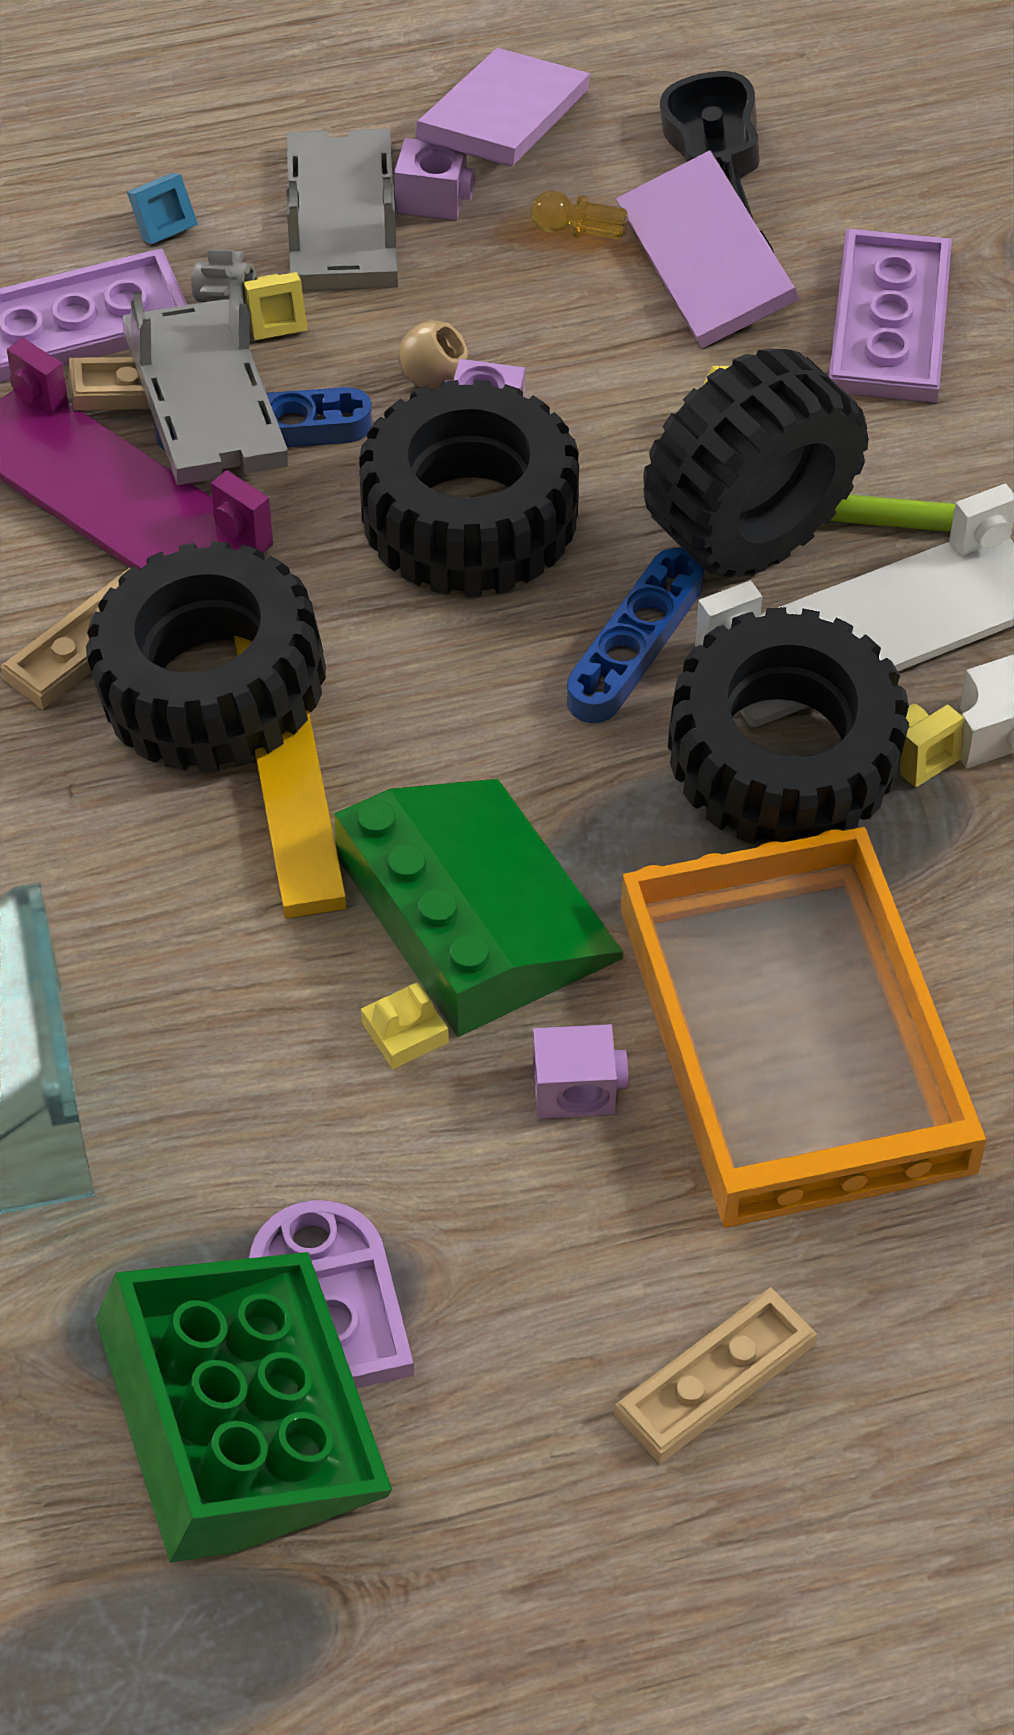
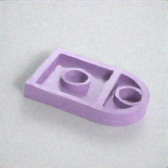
M325 1200L297 1203L273 1215L255 1236L249 1258L309 1252L356 1388L414 1376V1363L383 1242L377 1229L369 1219L352 1207ZM306 1226L321 1227L329 1234L328 1239L322 1245L315 1248H303L292 1240L294 1234Z

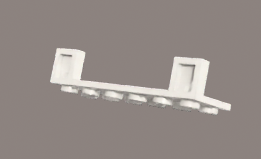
M1005 483L960 500L955 504L949 542L780 607H786L787 614H801L803 608L819 611L820 619L833 623L837 617L853 625L852 634L858 638L865 634L881 647L879 659H890L897 671L1014 626V542L1011 539L1014 522V493ZM751 580L698 600L695 647L703 646L704 636L715 627L724 625L728 630L731 629L732 618L748 612H753L756 618L765 616V613L761 614L762 595ZM765 700L751 704L740 710V712L751 727H758L809 706L790 700Z

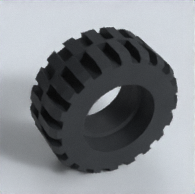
M768 348L758 350L756 356L744 354L733 359L730 367L726 369L719 367L707 376L708 381L698 390L693 388L683 399L684 405L676 414H670L662 426L664 433L660 439L654 440L650 449L651 464L645 466L643 475L646 508L651 513V517L704 570L712 574L730 577H741L744 573L756 574L766 570L768 564L772 562L779 564L790 557L792 550L799 545L804 547L815 537L813 533L823 523L827 525L837 513L835 509L842 499L846 500L853 490L854 485L852 481L855 475L861 474L865 463L863 452L868 450L869 440L863 410L857 405L855 400L808 357L803 356L800 352L789 349Z
M474 379L473 385H459L458 380L442 382L441 388L430 390L426 386L413 391L410 395V400L407 402L399 399L384 412L385 418L379 417L367 432V440L362 444L359 456L361 514L365 536L370 547L378 552V558L394 572L400 568L401 577L417 586H420L422 582L430 584L433 592L449 595L450 590L464 591L465 597L481 596L482 590L495 589L498 594L512 590L515 587V582L523 580L527 584L543 574L544 565L549 568L554 565L565 553V546L572 541L578 517L579 451L575 439L569 434V427L555 412L550 414V407L534 395L527 399L523 397V392L519 388L507 384L504 385L503 389L492 387L491 382L487 380ZM462 477L490 479L508 487L496 494L478 498L453 497L431 489L433 486L444 481Z
M211 541L210 547L197 548L195 543L178 546V552L164 556L161 551L148 557L146 560L147 565L139 570L133 566L121 575L118 580L119 587L117 589L112 587L108 589L98 604L100 612H95L90 620L87 631L89 637L86 645L87 660L107 721L112 724L115 735L124 745L134 747L136 754L155 763L160 758H163L166 767L187 771L189 765L199 766V770L202 772L220 771L219 765L235 762V766L239 767L253 761L252 756L255 755V750L263 747L269 754L284 744L282 734L289 731L295 735L308 720L306 710L312 713L317 707L322 695L321 685L326 679V663L313 605L309 600L307 589L300 578L291 574L289 567L278 559L269 556L265 560L263 552L258 549L242 545L240 550L232 549L231 544L228 542ZM234 636L252 642L238 657L214 669L190 673L164 669L177 655L202 643L217 640L234 641Z
M786 607L766 608L765 616L756 618L753 612L732 618L731 629L728 630L724 625H719L704 636L703 646L699 645L691 650L684 661L683 672L677 678L668 730V749L672 751L670 766L674 778L681 783L684 782L683 795L694 808L698 809L703 805L707 808V821L720 830H723L726 825L737 829L736 838L754 844L756 837L783 843L818 836L829 830L844 831L855 829L858 827L860 818L862 820L870 819L881 807L883 797L890 792L896 776L909 725L906 719L909 708L907 693L905 689L898 686L900 674L890 659H879L881 647L865 634L858 638L852 634L853 625L837 617L833 623L820 619L819 611L803 608L801 614H787ZM778 699L795 701L815 709L826 717L835 727L842 741L827 751L811 756L792 757L779 755L751 742L739 730L732 717L743 708L757 702Z

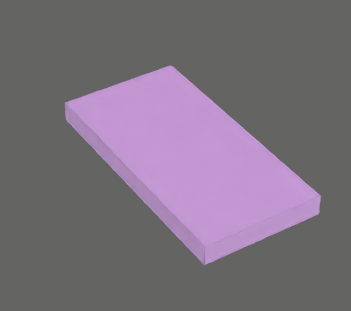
M496 48L417 121L416 138L423 142L507 166H513L588 91L590 73Z
M710 150L616 198L620 211L701 349L799 300L794 285Z
M846 229L829 377L847 394L937 403L940 388L952 239Z
M156 249L0 288V382L10 380L11 372L7 348L22 337L62 362L63 366L69 365V358L100 357L129 349L123 332V315L131 314L133 293L141 292L144 312L187 305L163 249Z

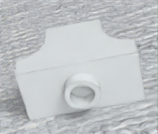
M1014 654L966 670L960 710L964 717L961 762L966 769L1014 753Z

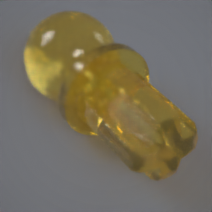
M549 190L538 195L531 208L532 220L540 230L546 233H558L567 228V226H571V233L574 238H581L584 233L619 239L625 235L628 225V212L626 209L588 202V197L585 195H580L575 205H573L562 192Z

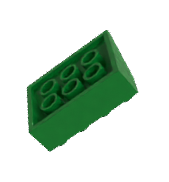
M498 778L392 788L334 813L336 848L339 862L457 1037L623 959V950Z
M309 1252L115 1273L95 1320L169 1563L237 1553L387 1498L390 1495L392 1487Z

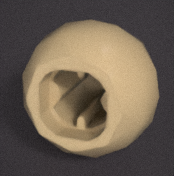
M430 319L414 325L403 337L398 359L404 376L418 388L428 386L430 390L441 388V384L445 380H454L459 359L467 360L469 352L462 335L447 322Z

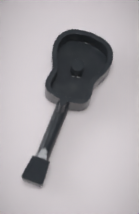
M730 71L701 73L671 84L665 89L660 98L662 130L665 138L670 145L685 157L686 162L710 150L753 219L740 180V176L757 169L760 161L753 85L743 75ZM760 231V232L762 233L763 237L765 238V240L767 241L768 245L770 246L771 250H772L773 253H774V249L772 248L771 244H770L769 241L767 240V238H766V236L764 235L763 231Z

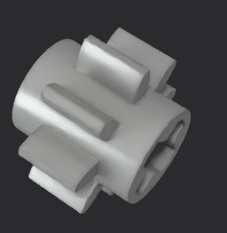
M209 249L208 261H198L193 268L191 287L194 299L197 302L229 299V278L237 277L243 303H246L243 282L256 280L255 267L252 263H242V252Z

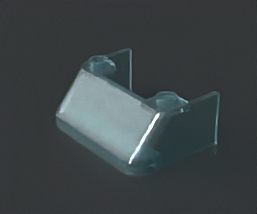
M41 882L14 886L0 896V1214L95 1197L79 1118L59 994V992H62Z

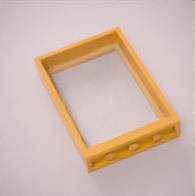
M865 827L844 831L829 830L814 837L783 843L773 841L762 844L757 848L727 854L711 853L696 860L666 866L650 865L635 872L622 874L621 914L723 1228L979 1173L986 1137Z

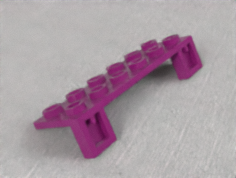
M23 337L7 348L11 372L10 383L13 390L0 399L1 481L128 567L132 568L134 566L137 570L147 565L146 560L148 557L161 551L166 556L178 552V546L195 543L197 548L210 547L211 541L228 542L231 544L232 549L240 550L241 546L245 545L258 549L263 553L273 546L268 496L228 470L211 482L212 497L191 483L177 485L173 472L80 410L73 411V406L68 403L62 362Z

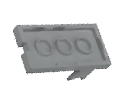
M390 128L349 130V137H328V131L287 132L288 188L286 193L290 273L297 272L301 279L302 291L398 287ZM382 169H387V174H382ZM294 172H298V177H294Z
M237 277L229 278V299L144 312L141 292L133 293L131 314L123 315V332L176 484L182 485L216 479L222 474V469L241 466L243 474L287 467L288 449L249 349L250 310H247V303H243ZM156 386L162 401L158 400ZM170 425H171V428H172V431H173L175 440H172V437H171V434H170Z

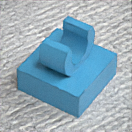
M170 173L127 191L143 241L146 243L154 244L198 225L181 174Z

